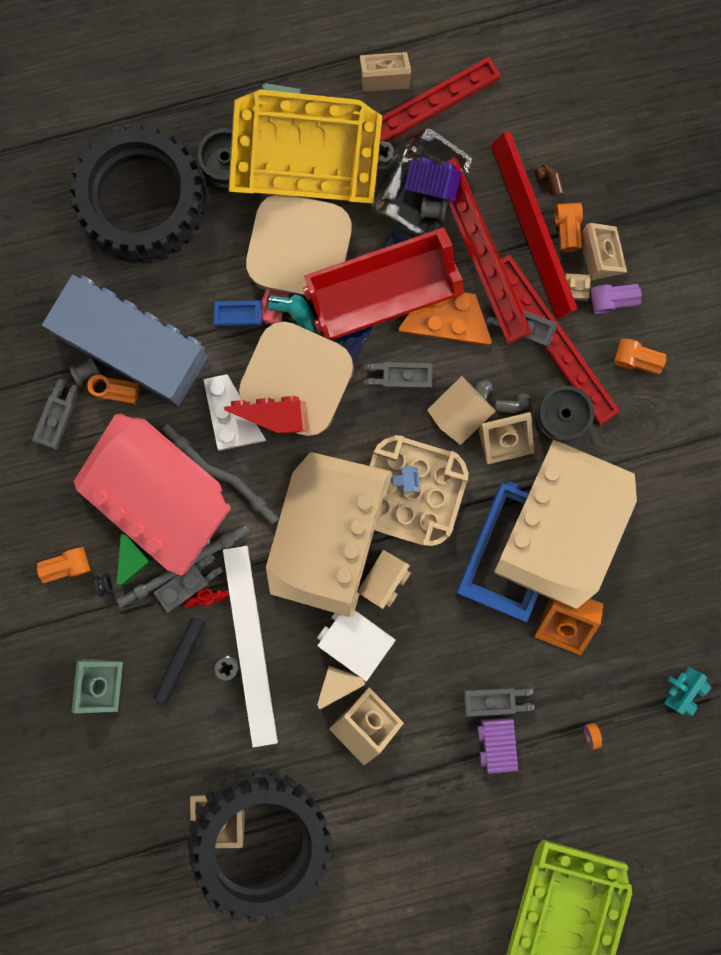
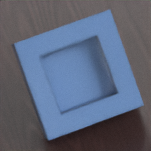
M402 467L403 475L392 476L393 486L404 487V492L406 493L420 492L417 467Z

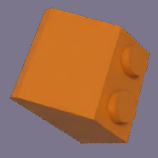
M549 598L535 633V638L581 656L601 624L603 603L588 599L579 608L574 610Z

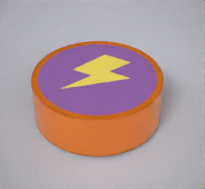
M594 723L585 725L584 735L590 750L601 748L602 737L598 726Z

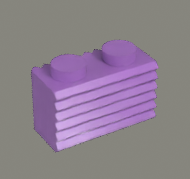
M511 717L481 720L482 726L477 727L478 740L483 742L484 752H480L481 767H485L488 774L518 771L514 720Z

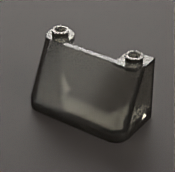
M428 126L410 133L404 139L369 211V217L412 238L438 230L440 227L439 223L435 221L436 218L425 217L420 219L422 197L439 202L445 199L404 189L410 160L419 161V157L434 160L433 165L439 166L440 161L447 162L452 158H456L466 177L470 171L469 165L473 159Z

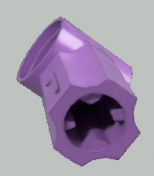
M638 284L617 287L600 285L590 289L594 314L609 313L618 308L639 306L641 304L642 294Z

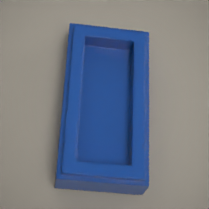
M260 300L214 302L213 325L215 327L262 326L263 302Z

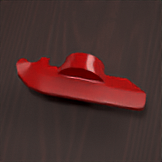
M202 589L198 592L197 597H191L184 601L183 607L209 606L212 603L225 600L229 596V591L222 592L217 590V593H213L210 589Z

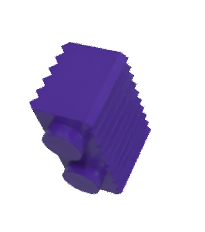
M419 157V161L410 160L404 186L405 190L455 201L462 173L454 169V164L440 161L439 166L433 165L434 160Z

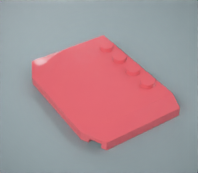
M116 414L74 480L76 490L164 568L181 576L187 573L231 509L229 503H225L220 493L222 488L219 482L145 419L131 418L124 414Z

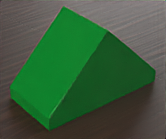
M121 534L117 584L125 585L153 561L128 535Z

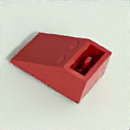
M296 396L281 397V402H275L271 398L256 399V404H250V401L246 400L231 401V406L224 407V411L276 433L308 431L306 402L299 400V397Z

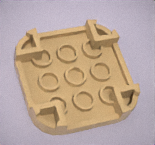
M275 194L267 197L258 208L246 258V268L251 280L258 288L264 291L269 289L305 297L303 287L306 286L304 275L346 261L351 238V220L348 213L335 204L298 196Z
M274 323L264 331L240 384V399L250 401V404H256V399L271 398L275 402H281V397L284 396L299 397V400L306 402L308 431L295 433L305 436L318 435L327 430L332 423L334 414L353 375L352 358L348 351L336 342L293 323Z
M395 435L384 439L373 452L370 466L391 471L392 476L403 475L402 467H417L420 492H404V487L393 486L391 477L386 497L383 496L374 531L423 546H434L442 543L450 536L454 529V523L468 481L469 472L465 462L459 454L453 451L450 452L404 438V436Z

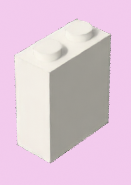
M356 610L353 618L334 613L332 619L335 620L330 629L325 626L317 637L320 640L318 647L367 681L393 645L395 639Z

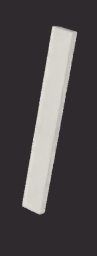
M248 546L224 549L223 554L252 746L276 744L278 739Z

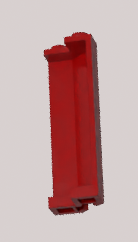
M445 228L304 275L306 286L303 287L307 301H312L318 318L314 320L318 334L323 333L324 337L329 340L464 294L463 279L454 262L453 245Z

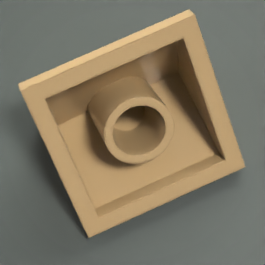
M407 52L360 55L363 92L410 88L411 67Z
M595 223L587 224L581 232V243L590 281L627 273L617 227Z
M463 376L427 410L439 428L460 445L496 412Z
M530 412L483 423L478 428L487 464L534 453Z
M329 666L317 704L319 709L364 686L365 680L355 673Z
M205 795L190 797L192 821H195L197 818L195 810L198 804L204 806L207 803ZM244 809L230 818L218 834L215 848L243 847Z

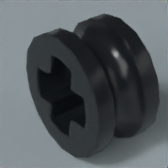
M104 573L102 577H99V575L94 576V585L99 597H103L105 593H108V595L113 594V585L108 573Z

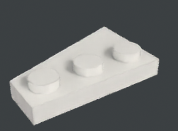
M227 374L203 379L218 451L266 441L257 424L224 411L225 406H231V401L241 400L239 393Z

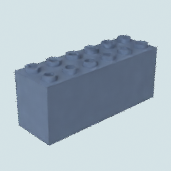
M72 274L42 326L57 338L179 407L208 358L204 352L205 348L201 346V342L191 336H188L187 339L184 338L174 326L170 324L163 326L158 321L159 319L151 313L145 312L143 315L137 309L138 307L128 300H124L122 303L112 291L104 287L101 290L89 278L83 275L81 278H78Z

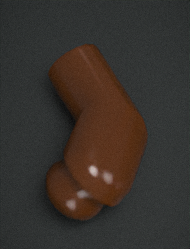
M542 164V167L535 169V175L538 180L545 178L549 181L552 195L564 192L561 177L557 170L548 164Z

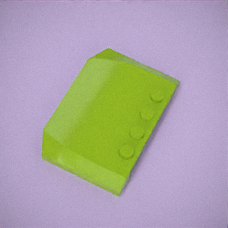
M542 839L535 850L506 955H616L632 896V888L627 875L628 865L622 861Z

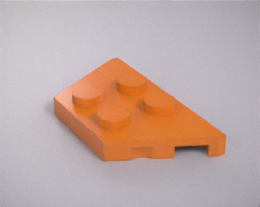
M464 293L463 295L411 312L399 327V333L484 346L491 345V338L476 294Z

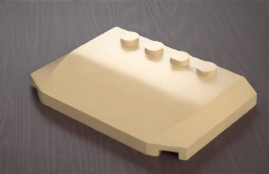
M553 440L494 574L574 610L579 608L599 591L637 502L635 474Z
M313 452L306 456L292 473L267 561L266 571L271 595L353 618L360 594L357 593L382 499L383 496L386 497L392 477L391 471Z

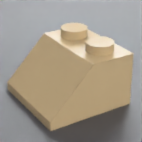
M369 687L335 721L329 730L365 765L381 753L404 723Z

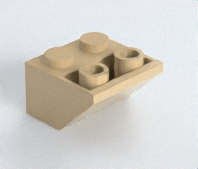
M383 550L357 593H360V595L382 609L385 605L390 607L398 595L394 590L398 584L404 585L411 574L407 570L410 565Z

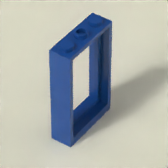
M507 481L506 484L502 483L498 487L455 593L527 622L539 593L527 589L520 604L472 584L506 497L525 504L529 494L521 491V486Z

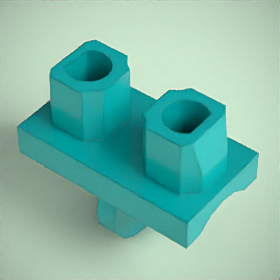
M690 667L687 668L685 673H681L677 680L670 676L667 681L673 686L668 693L670 695L664 704L682 715L693 716L697 710V704L692 700L696 694L703 697L711 689V686L706 681L708 677Z

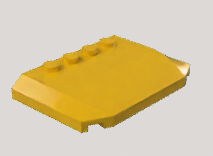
M261 89L235 99L228 190L230 192L265 193L373 203L382 115L362 101L355 99Z

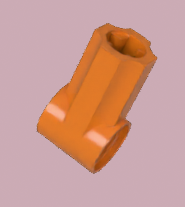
M581 203L556 204L555 224L559 229L560 251L565 253L579 251L582 248L580 225L583 219V209Z
M623 338L620 340L614 364L627 369L637 368L660 375L665 366L666 354L642 347V344L635 340Z
M95 375L88 381V390L99 400L107 399L136 405L139 383ZM100 382H105V391L96 393L95 386Z
M84 547L66 551L61 556L37 563V572L42 583H48L67 576L74 577L91 571Z

